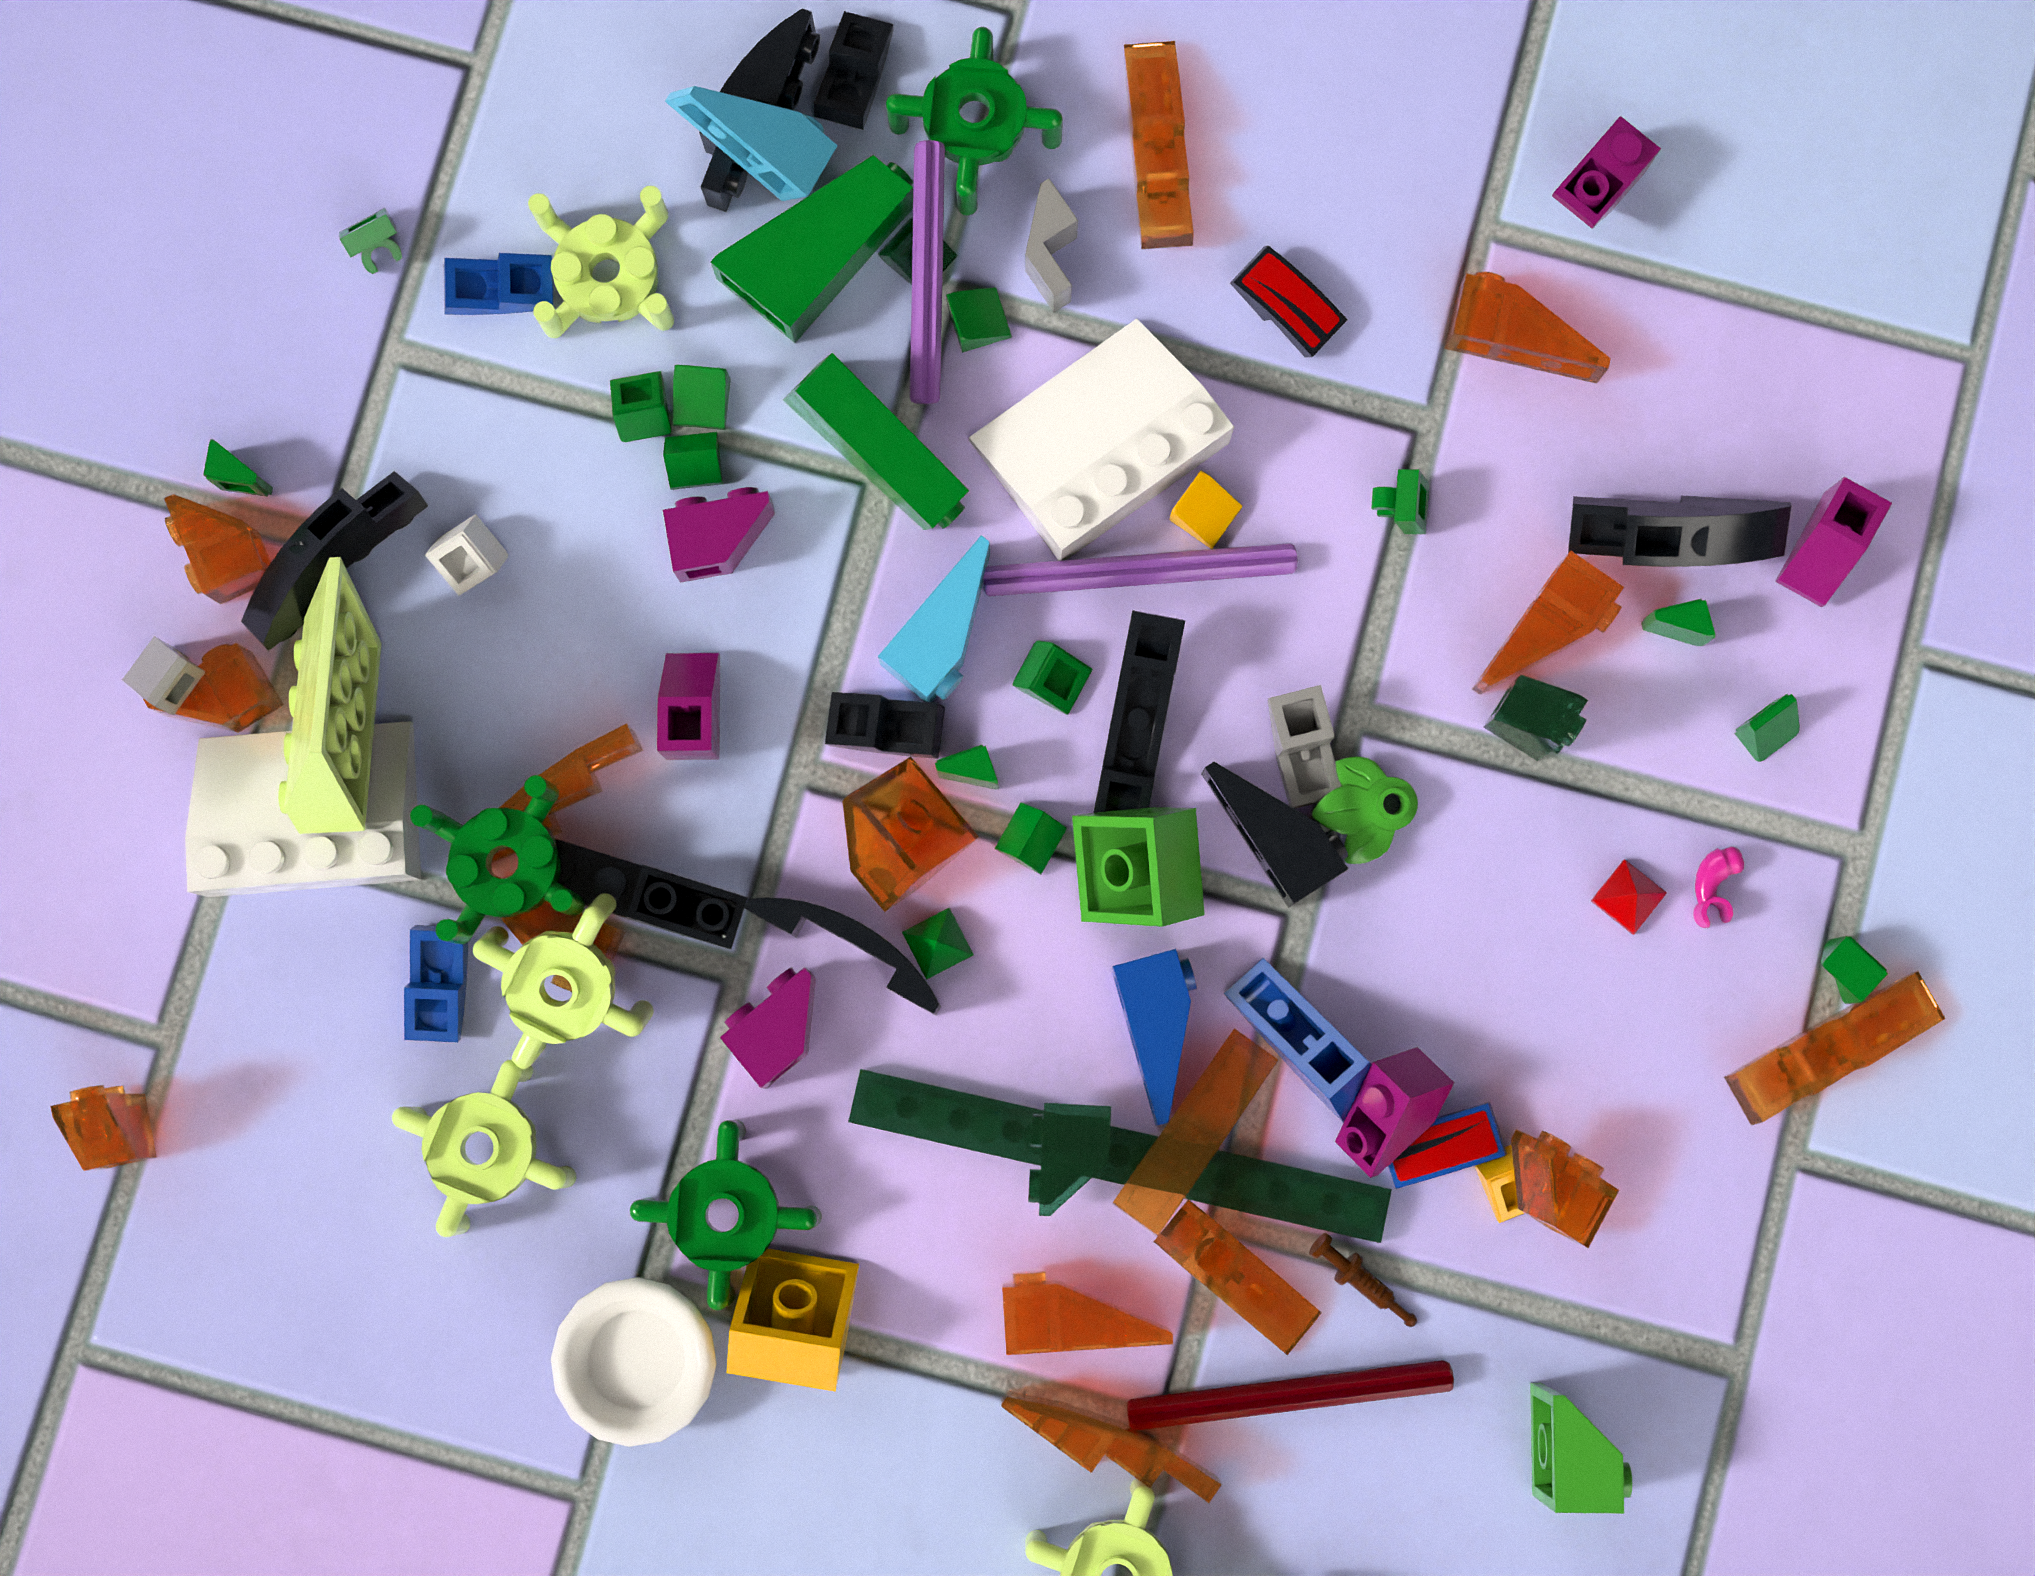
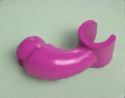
M1729 847L1723 850L1717 848L1707 854L1699 865L1695 880V893L1698 903L1694 908L1693 916L1696 924L1702 928L1710 927V920L1707 916V908L1710 904L1718 908L1720 919L1723 923L1730 922L1733 917L1731 904L1726 899L1717 897V888L1728 876L1743 871L1744 860L1738 848Z

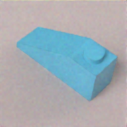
M698 86L671 92L665 100L669 106L781 201L807 197L838 146L824 134L823 126L816 119L798 111Z
M982 535L878 655L880 665L924 702H933L937 696L945 700L964 677L959 670L964 664L984 582V571L990 557V542Z

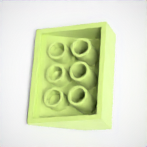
M329 557L304 618L302 639L296 640L294 644V662L299 672L297 686H291L289 690V708L294 719L292 733H286L284 737V756L289 766L287 781H281L279 785L278 799L281 812L289 816L299 834L365 831L381 641L341 557Z

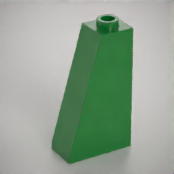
M872 155L718 253L710 262L716 279L792 342L796 343L913 209L912 179L897 164L889 162L886 166Z
M833 353L819 362L783 399L789 407L923 530L933 529L937 524L942 529H945L965 509L960 500L969 490Z

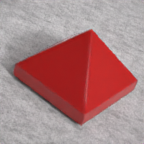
M1624 859L1594 895L1591 902L1634 935L1667 892Z

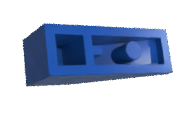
M1176 949L1118 964L1111 968L1155 1125L1169 1122L1191 1004L1188 991L1197 989L1189 959L1179 960Z
M1262 958L1233 984L1224 995L1303 1083L1344 1123L1371 1067V1063L1278 971Z

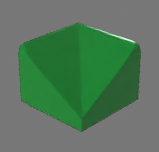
M1851 936L1830 939L1824 945L1821 964L1835 978L1840 996L1845 1004L1862 1003L1888 975L1887 969Z

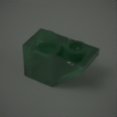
M1519 675L1510 683L1483 728L1538 761L1550 752L1558 754L1565 745L1569 747L1574 742L1586 723L1587 719L1579 714L1588 700L1577 693Z
M1044 1103L1043 1114L1033 1113L1031 1147H1042L1041 1170L1030 1169L1028 1203H1039V1216H1051L1109 1163L1111 1106Z

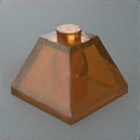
M912 757L907 758L850 793L842 801L850 871L884 912L918 890L979 838Z

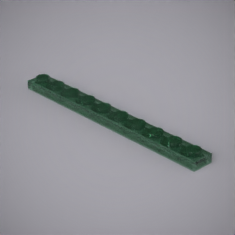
M860 1069L848 1120L849 1123L1377 1243L1382 1241L1392 1189L863 1069Z

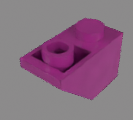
M1620 116L1554 191L1552 197L1593 229L1619 204L1644 175L1661 148Z
M1843 477L1823 493L1775 582L1820 607L1825 606L1869 547L1892 502Z
M755 487L739 488L728 492V498L709 502H707L705 497H688L676 501L675 508L663 510L672 569L680 583L733 573L775 514L773 502L768 491L759 492L758 488Z
M666 653L657 703V751L666 760H719V653Z
M792 967L784 971L766 987L771 993L767 999L756 1008L750 1002L746 1003L724 1022L729 1030L720 1036V1039L760 1088L767 1089L808 1055L816 978L805 967L798 973Z
M1418 1047L1374 1061L1335 1142L1370 1178L1378 1176L1435 1122L1455 1082Z

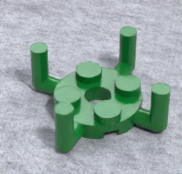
M978 27L973 32L970 58L960 59L950 64L949 69L945 70L937 78L935 75L928 83L923 96L892 94L886 101L889 128L894 134H904L908 130V116L923 118V126L928 139L942 142L945 146V157L958 163L956 179L957 208L961 214L966 216L974 214L978 207L977 179L979 166L993 162H1002L1008 159L1020 141L1025 128L1042 129V144L1048 149H1056L1062 143V114L1057 109L1026 105L1025 94L1020 84L1018 85L1008 74L1007 69L993 61V35L987 27ZM971 101L981 102L989 109L988 116L977 123L964 120L959 112L966 103Z
M538 775L530 776L525 781L524 789L532 799L524 811L513 808H486L464 825L426 805H417L412 809L410 819L414 825L429 830L451 843L446 876L457 895L466 904L456 921L443 919L437 924L436 935L439 939L460 945L466 944L471 940L486 915L496 918L514 917L539 908L545 901L549 902L556 911L571 916L579 915L584 910L585 902L583 898L558 883L561 872L558 849L551 830L543 823L559 796V790L555 784ZM512 848L518 856V867L511 876L502 879L498 878L493 873L491 867L493 856L501 849Z
M726 1120L719 1125L716 1160L704 1162L689 1171L674 1188L669 1201L655 1200L650 1197L634 1201L629 1210L630 1216L635 1221L667 1223L669 1234L679 1250L696 1266L709 1270L707 1304L711 1309L717 1311L726 1308L735 1299V1290L730 1286L731 1271L749 1265L762 1256L774 1240L777 1229L810 1230L816 1227L822 1219L820 1210L815 1206H807L805 1208L780 1207L777 1195L768 1177L752 1165L738 1160L739 1141L743 1139L746 1133L745 1125L739 1120ZM717 1199H728L738 1209V1221L729 1231L717 1230L709 1221V1208Z

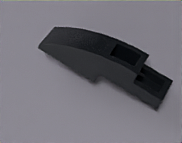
M800 9L764 36L740 61L724 83L720 92L795 110L803 86V82L799 80L804 64L813 63L820 43V34L815 31L812 11ZM699 132L705 152L712 155L701 184V190L707 206L727 212L732 196L739 198L742 194L748 172Z
M395 471L357 500L341 488L298 527L272 560L254 590L241 620L246 629L268 651L280 642L291 638L298 628L304 624L305 615L329 557H341L346 569L353 563L366 558L375 546L396 530L406 527L417 514L428 507L419 491Z
M1682 495L1680 503L1573 496L1568 553L1622 557V565L1653 567L1714 566L1781 557L1785 554L1792 506L1791 502Z
M555 838L561 867L558 883L580 895L585 902V906L588 907L600 894H610L616 901L613 915L732 949L748 897Z

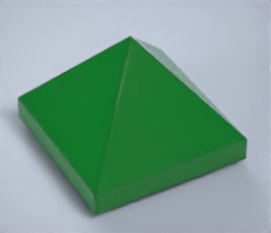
M950 908L902 932L926 980L974 956Z

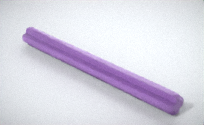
M1290 543L995 565L985 568L983 579L984 591L986 595L991 597L1293 574L1296 571L1298 559L1295 545Z

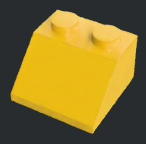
M767 1249L762 1256L747 1265L729 1329L726 1373L836 1392L846 1347L859 1264Z

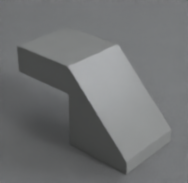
M1048 178L1040 184L1025 253V272L1054 313L1071 302L1072 285L1052 257V254L1077 239L1078 220Z
M154 636L122 680L147 702L174 716L206 671L188 660L189 657Z
M1321 685L1271 697L1267 700L1276 760L1288 804L1294 809L1316 804L1324 795L1341 786L1337 777L1335 760L1330 745L1335 735Z

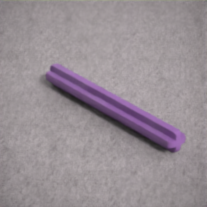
M935 140L919 141L914 147L910 400L913 403L925 405L939 402L941 383L945 146L942 142Z

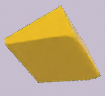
M1201 470L1171 511L1169 520L1210 549H1213L1243 506L1211 476Z
M1516 1142L1506 1146V1156L1475 1165L1493 1213L1499 1223L1549 1204L1537 1160L1523 1142Z

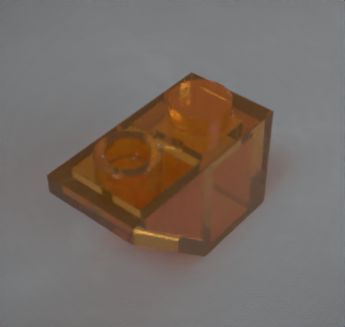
M175 494L165 497L164 500L171 515L165 518V524L178 547L184 546L190 561L189 564L184 566V569L197 594L203 593L215 602L223 604L255 590L271 563L260 533L241 519Z
M238 643L217 646L203 655L201 659L203 663L198 665V667L206 672L174 716L143 699L149 709L164 716L237 733L284 705L253 652Z
M97 1085L70 1091V1102L50 1106L55 1123L83 1171L105 1170L157 1158L145 1094H125L124 1086L104 1088V1085Z
M1516 1129L1511 1138L1518 1209L1548 1229L1589 1248L1619 1189L1600 1177L1604 1168L1577 1153H1574L1572 1158L1569 1157L1568 1153L1572 1147L1563 1140L1545 1131H1541L1539 1137L1535 1138Z

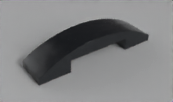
M1132 610L1093 813L1149 808L1185 626V620Z
M765 897L749 898L744 908L747 911L795 938L798 936L805 921H811L895 968L896 971L886 987L890 991L935 1016L941 1008L934 992L913 964L891 943L862 923L842 913L805 901Z

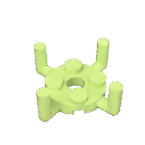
M646 186L641 190L640 200L646 212L634 225L605 214H598L572 229L556 215L549 199L544 194L537 193L530 197L528 206L539 227L559 244L551 261V272L555 286L564 302L555 310L551 303L541 301L535 305L533 310L536 320L548 337H560L578 317L596 323L612 320L621 322L631 319L640 313L659 330L666 331L672 328L674 316L663 295L655 293L658 283V265L656 255L649 242L650 238L668 219V210L657 187ZM614 260L620 264L619 274L614 280L602 283L593 279V269L599 262Z
M600 894L585 909L573 933L545 931L527 941L514 953L503 947L508 942V932L503 927L494 926L474 944L473 954L478 960L503 972L501 980L502 996L504 997L505 995L507 1005L511 1011L509 1015L512 1021L524 1032L512 1055V1061L519 1068H529L546 1048L547 1043L558 1044L580 1037L583 1038L592 1033L601 1023L627 1036L635 1037L642 1032L653 1016L654 1010L652 1005L644 1000L636 1002L630 1011L613 1004L615 996V967L611 960L593 944L602 924L616 908V901L610 894ZM560 975L566 978L572 987L571 998L565 1001L551 998L544 986L546 977Z
M512 1059L505 1061L501 1065L490 1093L477 1092L460 1096L442 1106L432 1117L428 1116L421 1107H399L393 1112L392 1121L396 1127L423 1137L422 1155L432 1177L431 1180L437 1189L447 1196L436 1222V1231L440 1236L452 1237L466 1233L470 1227V1219L464 1214L468 1204H483L504 1199L516 1191L526 1179L554 1190L568 1188L575 1183L576 1172L573 1168L569 1166L556 1167L535 1158L537 1147L535 1125L516 1103L511 1101L518 1082H526L532 1077V1065L527 1069H521ZM476 1132L487 1134L493 1142L492 1156L483 1164L472 1162L467 1157L465 1151L468 1138Z
M1143 1477L1136 1478L1130 1485L1132 1498L1124 1520H1106L1091 1523L1076 1536L1068 1549L1048 1543L1046 1535L1039 1530H1033L1026 1536L1025 1552L1027 1558L1031 1562L1059 1571L1060 1576H1101L1102 1572L1113 1564L1126 1566L1133 1576H1173L1166 1549L1158 1538L1146 1529L1155 1495L1151 1483Z

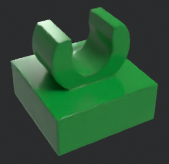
M386 208L339 232V239L350 258L361 253L363 266L371 274L378 272L376 263L371 258L373 250L377 247L389 249L396 262L402 259L399 244L391 238V236L397 233V230Z
M1398 469L1397 488H1373L1371 509L1377 510L1378 517H1394V522L1404 534H1426L1429 482L1419 469Z

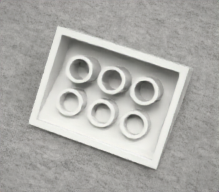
M1135 319L971 435L969 441L1058 561H1062L1072 557L1227 446L1230 442L1234 426L1204 386L1138 319Z
M413 722L374 724L365 831L299 834L289 816L281 812L278 799L279 785L281 781H287L289 766L284 756V737L286 733H292V731L199 738L185 835L187 892L205 897H220L421 880L419 827L414 825L410 819L412 809L417 806Z

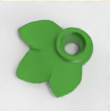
M1361 756L1343 758L1335 762L1336 773L1341 786L1323 796L1312 810V817L1330 830L1340 834H1347L1344 842L1348 852V857L1344 859L1346 863H1367L1387 852L1392 843L1395 830L1407 826L1413 820L1418 808V799L1414 789L1408 782L1397 777H1387L1376 762ZM1391 793L1397 795L1400 800V807L1393 814L1386 812L1383 806L1385 797Z

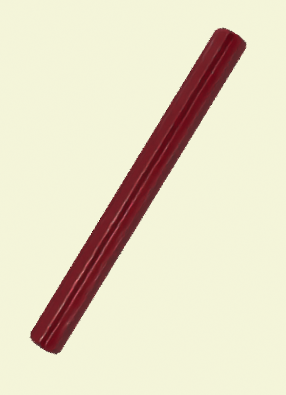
M1441 1360L1135 1398L1127 1402L1128 1423L1132 1430L1138 1431L1443 1393L1453 1390L1454 1377L1450 1363Z

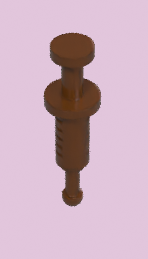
M1323 1233L1313 1243L1309 1254L1315 1259L1322 1255L1338 1269L1334 1280L1339 1285H1344L1348 1282L1379 1309L1389 1308L1408 1327L1416 1325V1316L1413 1313H1408L1394 1301V1292L1361 1265L1363 1262L1362 1256L1358 1253H1353L1348 1258L1344 1257L1330 1245L1332 1237L1327 1233Z

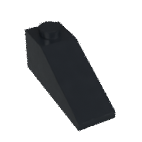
M1212 762L1204 768L1201 775L1288 908L1348 870L1347 865L1343 861L1348 857V852L1333 830L1325 833L1318 822L1216 762Z

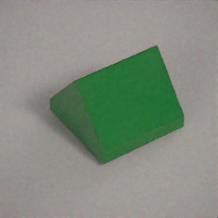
M717 432L665 437L663 457L671 490L723 484Z
M1020 802L995 850L1042 875L1067 828L1046 812Z

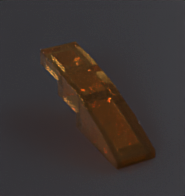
M1175 41L1124 44L1131 152L1141 249L1193 246L1194 231L1189 199V171L1184 138L1185 118Z
M627 723L574 750L538 775L555 784L559 790L558 799L543 821L551 830L553 836L562 832L554 814L555 812L603 791L595 774L596 771L643 751L635 731ZM523 786L499 808H513L524 811L532 797L525 792ZM512 848L501 849L493 856L491 864L516 852Z
M1916 971L1872 993L1862 1003H1854L1726 1075L1724 1078L1751 1125L1763 1123L1800 1099L1819 1093L1854 1070L1870 1066L1946 1018L1919 971Z
M1234 1028L1111 1204L1152 1234L1158 1236L1247 1108L1278 1059Z
M1007 1391L1001 1399L1002 1408L1090 1473L1093 1472L1102 1457L1106 1455L1150 1488L1164 1470L1206 1502L1210 1503L1222 1485L1218 1476L1170 1445L1139 1430H1132L1130 1426L1116 1419L1062 1401Z

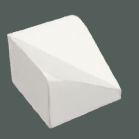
M475 514L439 537L425 556L459 596L497 573L508 558V553Z

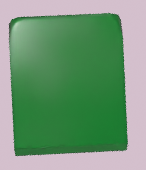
M996 287L955 291L946 294L947 307L962 353L1012 338Z
M691 365L674 366V426L726 429L731 381L726 369Z
M661 371L610 380L612 415L622 442L664 436L671 433V423Z
M210 439L203 473L208 481L222 491L266 497L272 495V486L218 442Z
M1702 598L1656 609L1641 622L1644 631L1694 646H1704L1715 638V630L1706 600L1702 601Z
M1038 640L1030 649L1012 685L1059 712L1069 715L1093 669L1056 644Z
M1785 694L1771 702L1736 729L1737 732L1734 734L1756 761H1764L1799 733L1800 724L1796 698L1792 694Z
M979 745L936 760L935 767L939 778L990 789H999L998 780L986 746Z

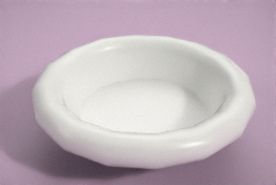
M639 1277L606 1282L580 1298L560 1324L551 1356L555 1392L571 1420L598 1440L628 1447L661 1442L690 1424L709 1397L717 1365L712 1331L696 1304L669 1284Z

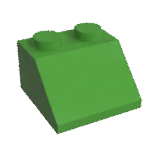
M1151 807L1072 816L1081 922L1163 927L1205 915L1196 808Z
M1530 1383L1532 1496L1555 1513L1624 1514V1498H1630L1632 1494V1472L1629 1463L1623 1462V1454L1565 1395L1542 1383Z

